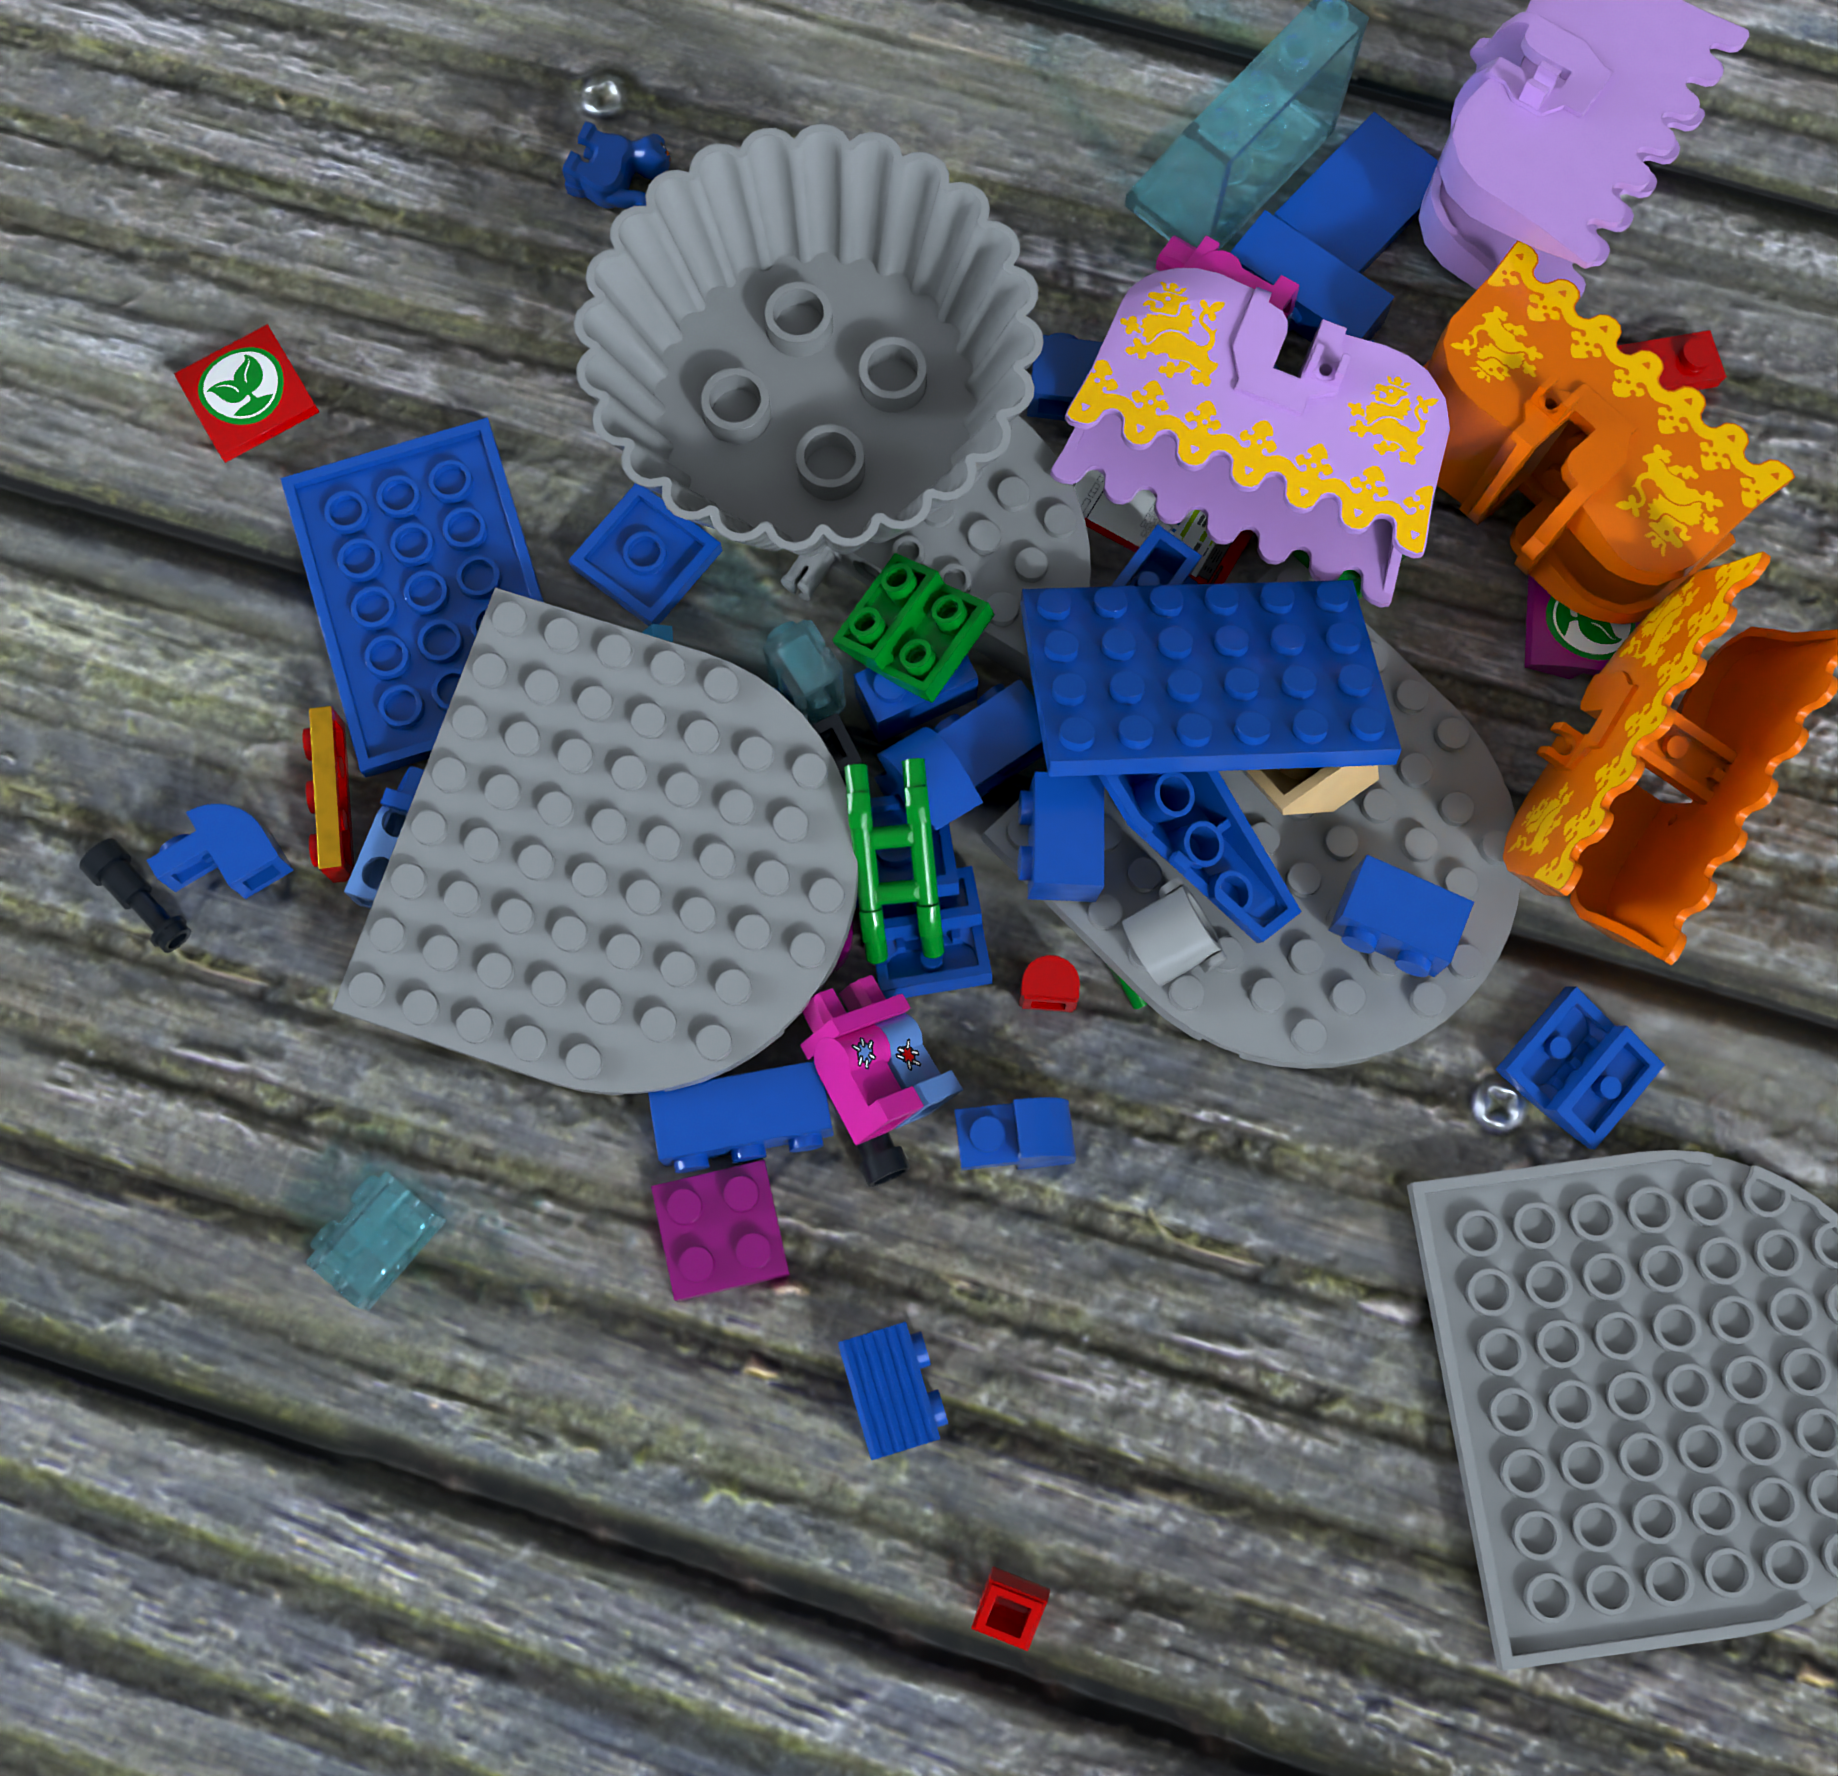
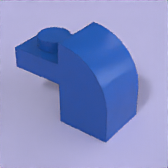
M922 727L876 754L885 769L884 772L874 777L884 796L899 794L904 804L902 761L913 758L925 759L932 831H937L983 803L953 750L939 734L928 727Z
M207 804L187 811L186 814L196 831L190 835L181 834L169 839L160 847L159 853L146 860L156 878L174 892L179 891L218 867L227 884L244 899L249 898L294 871L278 842L256 819L244 810L226 804Z
M1055 1097L1014 1099L1013 1103L954 1110L961 1171L1007 1165H1017V1170L1074 1164L1076 1161L1070 1105L1067 1099Z

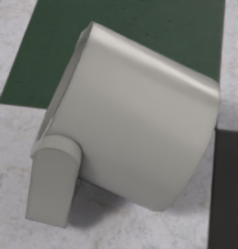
M1180 877L1171 880L1161 887L1158 893L1160 899L1122 921L1124 931L1135 953L1150 976L1160 986L1197 965L1206 973L1224 963L1227 959L1210 921L1192 893L1184 886Z

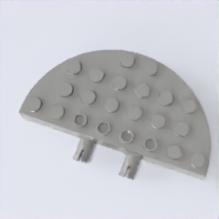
M1018 415L1009 422L1012 439L1008 449L999 458L977 472L975 483L967 494L931 513L917 526L886 542L874 543L867 541L858 550L850 554L833 552L827 546L822 553L816 556L805 557L799 555L788 573L782 577L781 583L792 594H795L799 588L801 590L798 595L799 598L810 601L813 592L833 565L870 587L893 554H900L938 571L945 584L988 602L995 615L972 648L1033 684L1020 608L1022 589L1090 587V544L1085 518L1073 485L1062 484L1051 477L1050 472L1057 457L1038 433Z

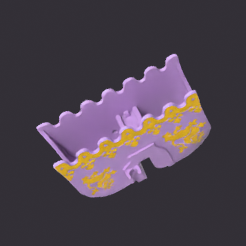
M1174 268L1159 271L1145 276L1129 288L1120 303L1089 374L1066 412L1065 420L1075 428L1051 469V477L1062 484L1072 485L1079 482L1088 471L1098 470L1104 476L1103 492L1106 498L1114 504H1126L1131 502L1139 491L1149 490L1156 498L1154 511L1158 519L1165 524L1174 525L1180 523L1190 511L1200 510L1207 517L1206 533L1209 539L1216 544L1226 545L1233 542L1241 531L1252 530L1258 537L1257 552L1266 563L1278 565L1285 562L1292 551L1303 550L1310 558L1309 573L1313 580L1334 581L1338 580L1344 571L1354 570L1361 577L1360 592L1363 598L1380 608L1388 607L1392 601L1402 554L1413 559L1421 558L1424 555L1433 498L1450 432L1446 398L1429 371L1402 352L1386 345L1346 335V327L1322 319L1296 377L1273 368L1287 335L1288 320L1282 310L1269 303L1272 292L1259 287L1253 289L1220 273L1199 268Z

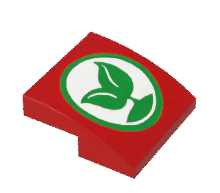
M268 324L174 373L188 401L225 463L319 413L318 408Z

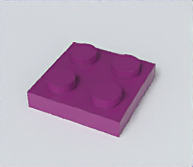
M765 1160L651 1186L674 1301L680 1302L790 1275Z

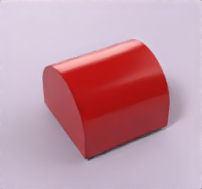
M1045 955L1032 961L1023 974L1019 1006H1022V1009L1073 1012V1010H1076L1079 1001L1080 980L1075 967L1068 960L1056 955Z
M993 1566L983 1589L971 1629L1028 1651L1047 1605L1050 1588Z

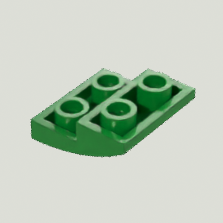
M894 553L832 641L838 648L874 672L905 690L933 703L995 614L988 602L945 584L938 571Z

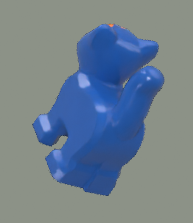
M585 121L578 135V144L586 146L583 157L589 161H582L579 154L570 151L562 170L565 178L564 185L569 195L579 198L586 197L603 208L617 207L628 209L633 206H646L645 192L629 190L633 175L637 172L644 178L653 180L659 174L669 170L671 157L665 147L664 138L658 134H650L631 141L619 134L601 132L597 130L595 124Z

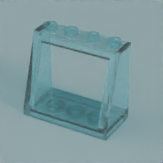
M1312 0L1178 136L1126 194L1124 206L1168 241L1172 236L1176 235L1197 248L1207 235L1220 243V250L1334 132L1369 17L1346 0Z

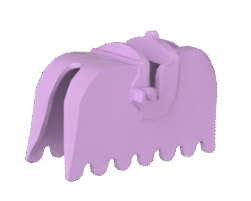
M1531 0L1526 12L1518 13L1503 23L1492 38L1479 39L1470 50V56L1477 64L1476 72L1468 78L1455 99L1451 115V132L1421 204L1418 219L1424 244L1442 267L1477 290L1494 272L1518 240L1531 246L1538 254L1539 263L1534 270V276L1542 283H1549L1556 279H1567L1576 285L1581 297L1586 284L1584 278L1573 269L1572 264L1576 263L1586 269L1600 266L1606 261L1610 248L1608 243L1597 234L1596 230L1604 228L1614 232L1625 231L1631 225L1634 217L1632 209L1621 200L1620 195L1628 194L1637 198H1645L1651 195L1656 188L1657 179L1649 167L1644 164V161H1653L1662 165L1672 163L1679 154L1680 146L1674 132L1670 128L1685 132L1693 131L1705 117L1704 110L1699 107L1698 97L1687 88L1686 84L1695 83L1704 87L1717 84L1723 75L1724 68L1722 63L1710 53V49H1718L1728 53L1737 52L1747 42L1749 30L1699 9L1683 0Z

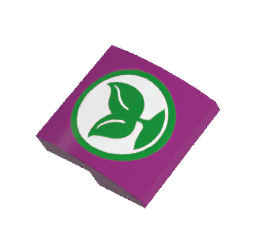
M1528 574L1524 668L1566 679H1572L1583 673L1594 676L1602 671L1616 650L1642 621L1629 624H1614L1588 618L1555 600Z

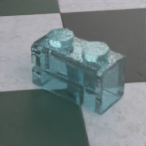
M804 619L797 624L794 621H789L775 628L767 636L766 644L763 647L770 686L776 688L779 693L803 714L811 725L836 713L843 712L846 706L843 670L829 647L826 648L825 640L813 621Z
M385 1171L380 1178L376 1175L368 1177L355 1190L350 1199L355 1206L340 1223L332 1220L316 1234L310 1244V1247L315 1251L306 1261L309 1267L326 1282L330 1283L352 1305L368 1311L447 1222L444 1216L422 1199L413 1189L388 1171Z

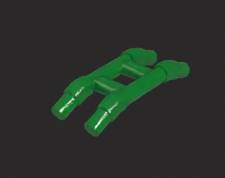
M923 758L902 761L908 824L873 827L867 764H852L844 767L849 829L853 852L858 861L857 894L860 925L866 959L872 964L882 963L888 958L882 905L916 902L923 955L934 959L942 956L945 951L925 759ZM910 847L914 879L879 882L876 850Z

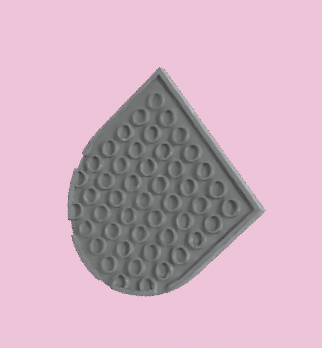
M1290 554L1285 562L1274 565L1255 583L1315 580L1312 579L1309 569L1293 554ZM1367 624L1366 628L1402 749L1396 765H1378L1379 780L1334 812L1282 815L1247 777L1245 770L1218 771L1302 912L1264 942L1256 943L1127 825L1105 786L1103 890L1096 902L1043 900L1142 1000L1164 1019L1189 1036L1199 1041L1204 1039L1220 1048L1237 1053L1239 1058L1272 1066L1301 1069L1334 1068L1362 1063L1417 1041L1453 1015L1485 981L1503 950L1516 914L1521 879L1507 870L1503 860L1506 836L1516 814L1510 793L1498 765L1486 744L1469 721L1445 696ZM1019 800L983 833L981 839L1017 876L1019 847L1028 846V825H1019L1018 822ZM1366 855H1370L1474 901L1451 963L1435 977L1429 975L1427 977H1417L1405 973L1396 967L1395 960L1375 951L1373 953H1363L1351 949L1342 942L1341 936L1328 931L1351 873ZM1180 877L1184 886L1192 893L1210 921L1227 959L1224 963L1206 973L1197 965L1160 986L1150 976L1135 953L1124 931L1122 921L1160 899L1158 893L1161 887L1171 880ZM1022 880L1028 886V881Z
M495 588L332 1009L341 1014L554 1085L581 1092L605 1095L641 1094L663 1090L667 1092L702 1083L728 1072L759 1054L785 1033L784 1030L802 1013L810 999L823 988L838 961L848 937L856 907L858 861L854 855L851 842L846 786L837 765L821 737L803 714L781 693L743 668L699 650Z
M1682 1150L1628 1153L1414 1182L1407 1185L1497 1669L1505 1671L1759 1634L1801 1621L1815 1614L1814 1610L1827 1604L1838 1595V1214L1816 1196L1792 1181L1756 1165L1748 1166L1729 1159L1715 1157L1711 1153Z

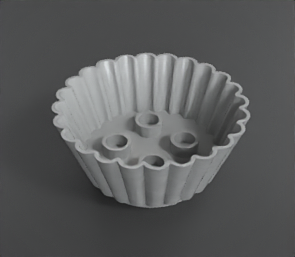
M816 124L801 130L795 138L777 128H762L747 136L740 149L730 144L722 143L705 146L693 157L689 172L682 170L665 171L651 181L645 194L646 206L630 207L615 217L610 227V239L614 248L602 251L593 257L587 266L585 279L588 289L595 297L583 303L577 310L574 319L575 333L579 340L589 349L581 356L577 364L576 378L580 387L598 401L592 416L596 433L602 440L623 451L621 456L622 468L628 478L642 487L661 494L666 508L675 516L716 529L720 535L731 541L770 551L784 549L805 557L816 556L822 553L827 546L833 552L850 554L858 550L867 541L874 543L886 542L917 526L931 513L967 494L975 483L977 472L999 458L1008 449L1012 439L1009 422L1023 412L1034 397L1035 386L1031 375L1026 369L1040 355L1044 340L1042 331L1037 323L1028 317L1038 300V285L1034 277L1025 269L1014 266L1020 253V243L1017 234L1009 226L999 221L988 220L990 212L989 201L981 189L965 182L949 183V171L945 163L937 156L927 152H912L902 156L899 145L891 137L883 133L868 132L860 134L849 141L844 132L835 126Z

